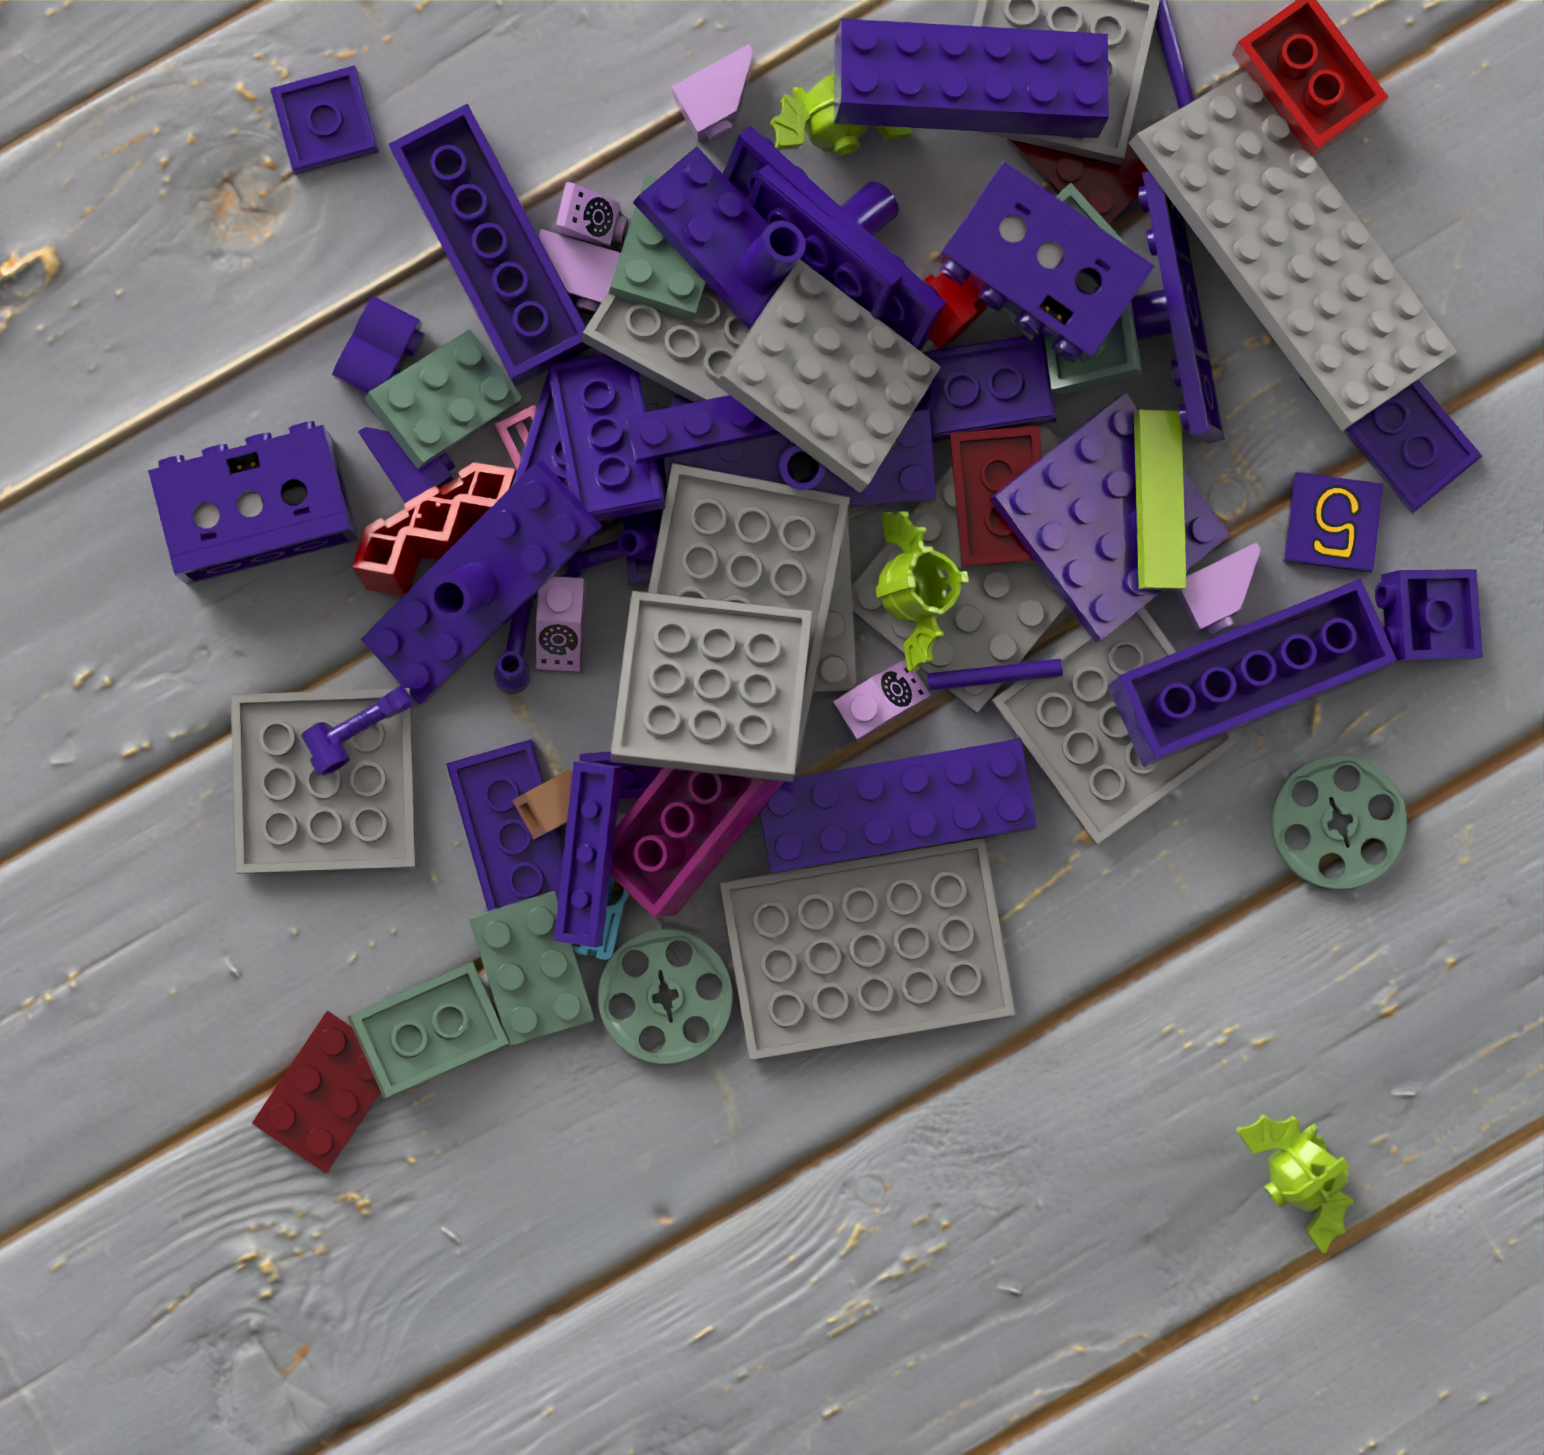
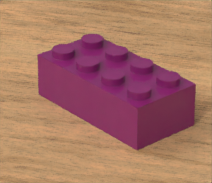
M663 768L615 828L610 875L654 918L677 915L784 781Z

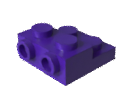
M1477 569L1397 570L1381 575V582L1377 584L1375 589V601L1377 606L1384 611L1385 626H1383V630L1397 659L1394 663L1483 658Z

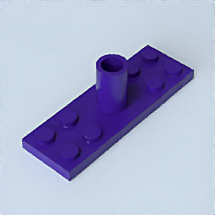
M749 126L739 134L723 175L748 201L758 172L768 164L832 220L838 221L898 271L902 278L899 280L897 291L892 297L893 300L888 312L885 314L886 317L883 323L921 351L947 303L932 286L925 284L916 276L900 257L892 254L873 237L898 215V203L892 192L883 184L872 181L839 206L808 178L803 169L789 161L774 147L775 145L772 141L763 137L752 126Z
M698 146L633 201V204L749 330L790 269L805 252V238L798 227L787 221H776L768 225L765 219L748 203Z
M1149 171L1143 172L1144 186H1140L1138 189L1139 198L1144 213L1150 212L1153 229L1147 230V242L1151 255H1158L1164 289L1135 295L1132 298L1137 340L1172 333L1177 360L1171 361V371L1176 387L1182 386L1185 403L1179 404V414L1183 429L1185 431L1190 430L1191 436L1208 444L1223 441L1225 437L1184 217Z
M930 410L913 411L870 483L860 493L814 458V467L809 472L810 476L804 480H794L792 471L787 469L788 461L792 455L801 456L806 452L781 433L664 458L666 493L672 463H678L787 484L799 490L813 489L850 496L848 506L936 499Z
M542 460L537 461L361 640L404 688H410L411 696L421 705L427 702L602 526Z

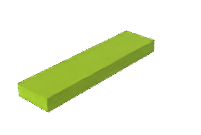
M1139 409L1134 412L1139 589L1183 590L1187 586L1182 423L1179 411Z

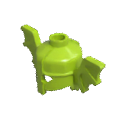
M834 73L818 82L808 93H806L804 87H793L792 93L794 98L788 94L784 95L780 100L782 104L781 114L775 116L770 122V125L774 127L776 132L774 147L777 150L798 149L805 141V130L809 141L815 147L821 148L822 151H835L837 156H846L856 152L861 147L859 138L869 130L870 125L834 124ZM875 126L886 140L905 139L913 133L911 128Z
M900 511L896 515L892 512H883L881 518L886 542L898 545L904 553L897 555L893 560L886 563L879 575L878 586L875 587L876 597L881 599L884 608L897 620L911 623L916 622L913 633L905 640L903 647L908 671H918L922 663L933 662V645L937 639L944 635L937 625L936 616L944 614L954 605L960 595L962 584L969 582L967 571L960 572L955 563L946 555L934 551L933 547H924L923 535L926 529L925 527L913 525L909 520L908 511ZM942 569L949 573L948 578H945Z
M1262 1114L1257 1122L1252 1125L1237 1127V1133L1247 1148L1254 1154L1280 1148L1268 1158L1270 1183L1265 1185L1264 1189L1280 1209L1287 1203L1306 1212H1311L1318 1207L1315 1216L1306 1227V1232L1316 1247L1322 1253H1326L1331 1241L1336 1236L1346 1233L1343 1224L1344 1213L1354 1203L1350 1196L1341 1192V1189L1348 1183L1347 1177L1349 1172L1346 1169L1350 1165L1342 1156L1336 1160L1333 1155L1326 1151L1327 1144L1320 1136L1316 1137V1129L1318 1127L1315 1123L1300 1132L1299 1120L1294 1116L1285 1121H1274L1265 1114Z

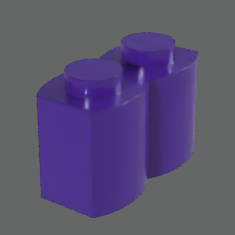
M372 295L358 320L352 336L337 361L332 373L333 377L368 394L371 390L402 372L399 369L407 354L411 357L416 355L425 336V333L419 331L422 322L420 319Z

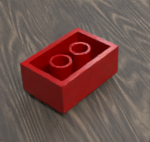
M1317 0L1294 1L1238 41L1232 53L1244 72L1247 71L1253 81L1260 85L1264 96L1278 115L1286 120L1290 131L1304 150L1310 153L1313 158L1381 110L1389 98Z

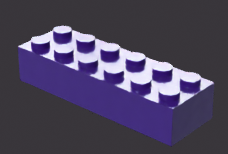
M841 18L835 38L834 124L1099 138L1109 118L1108 34Z
M468 103L389 143L388 145L393 157L514 387L547 371V365L564 362L591 348V346L581 341L586 327Z
M1358 579L1121 674L1108 685V688L1144 768L1383 671L1396 662L1397 659L1361 579Z
M1021 738L794 777V782L784 781L759 812L770 874L1029 831L1037 827Z

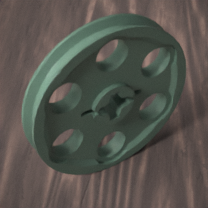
M1327 756L1300 767L1281 786L1271 812L1273 842L1285 865L1307 883L1331 890L1356 888L1380 877L1397 859L1403 847L1407 831L1406 809L1396 785L1375 765L1352 756ZM1342 766L1351 767L1358 774V785L1350 792L1340 790L1334 782V774ZM1307 781L1316 788L1317 797L1311 806H1300L1293 800L1292 789L1296 783ZM1383 795L1390 799L1393 811L1388 819L1380 821L1371 816L1368 805L1372 797ZM1329 798L1332 799L1334 809L1338 811L1340 816L1348 815L1350 818V824L1344 827L1346 833L1344 836L1347 840L1348 848L1345 845L1343 835H1340L1337 829L1329 830L1327 827V822L1333 819V808ZM1300 825L1307 830L1309 842L1304 849L1296 851L1286 845L1284 835L1288 827ZM1368 839H1377L1384 845L1385 857L1379 864H1369L1361 856V846ZM1326 854H1335L1343 862V872L1336 879H1327L1319 871L1320 859Z
M672 929L648 931L631 938L620 946L607 962L598 990L601 1018L614 1041L629 1054L641 1060L658 1064H673L687 1061L710 1048L723 1033L730 1018L733 1003L731 979L724 962L716 951L702 939L687 932ZM684 941L691 947L692 958L685 966L675 967L668 962L666 950L672 942ZM635 950L643 952L648 958L649 963L646 972L637 977L629 976L625 973L622 965L625 955ZM660 970L663 973L664 982L668 985V988L670 990H677L679 993V998L672 1000V1023L669 1022L667 1010H664L662 1003H654L653 995L658 994L660 990L659 985L661 983L658 974ZM705 974L717 975L722 982V992L713 1000L703 999L696 990L698 979ZM619 993L630 995L635 1003L633 1014L625 1020L613 1017L609 1011L610 1000ZM695 1016L702 1017L709 1025L708 1036L699 1043L690 1042L683 1034L684 1023L687 1019ZM646 1027H658L665 1035V1044L658 1052L650 1053L643 1050L640 1046L639 1036Z

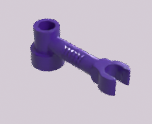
M655 524L638 525L633 529L621 532L616 541L577 552L568 561L567 573L558 577L578 578L581 572L588 568L625 556H634L639 560H654L660 526Z
M538 591L512 616L506 651L499 656L494 668L496 685L507 694H518L524 691L530 682V670L527 662L523 659V652L531 607L533 606V601L538 597ZM510 666H515L518 668L514 672L505 671V669Z
M400 686L379 699L377 703L365 709V711H361L357 716L354 715L353 718H349V720L340 723L328 730L324 722L305 730L301 737L313 756L310 762L319 777L329 775L350 761L343 747V742L385 718H391L412 707L414 703L406 689Z

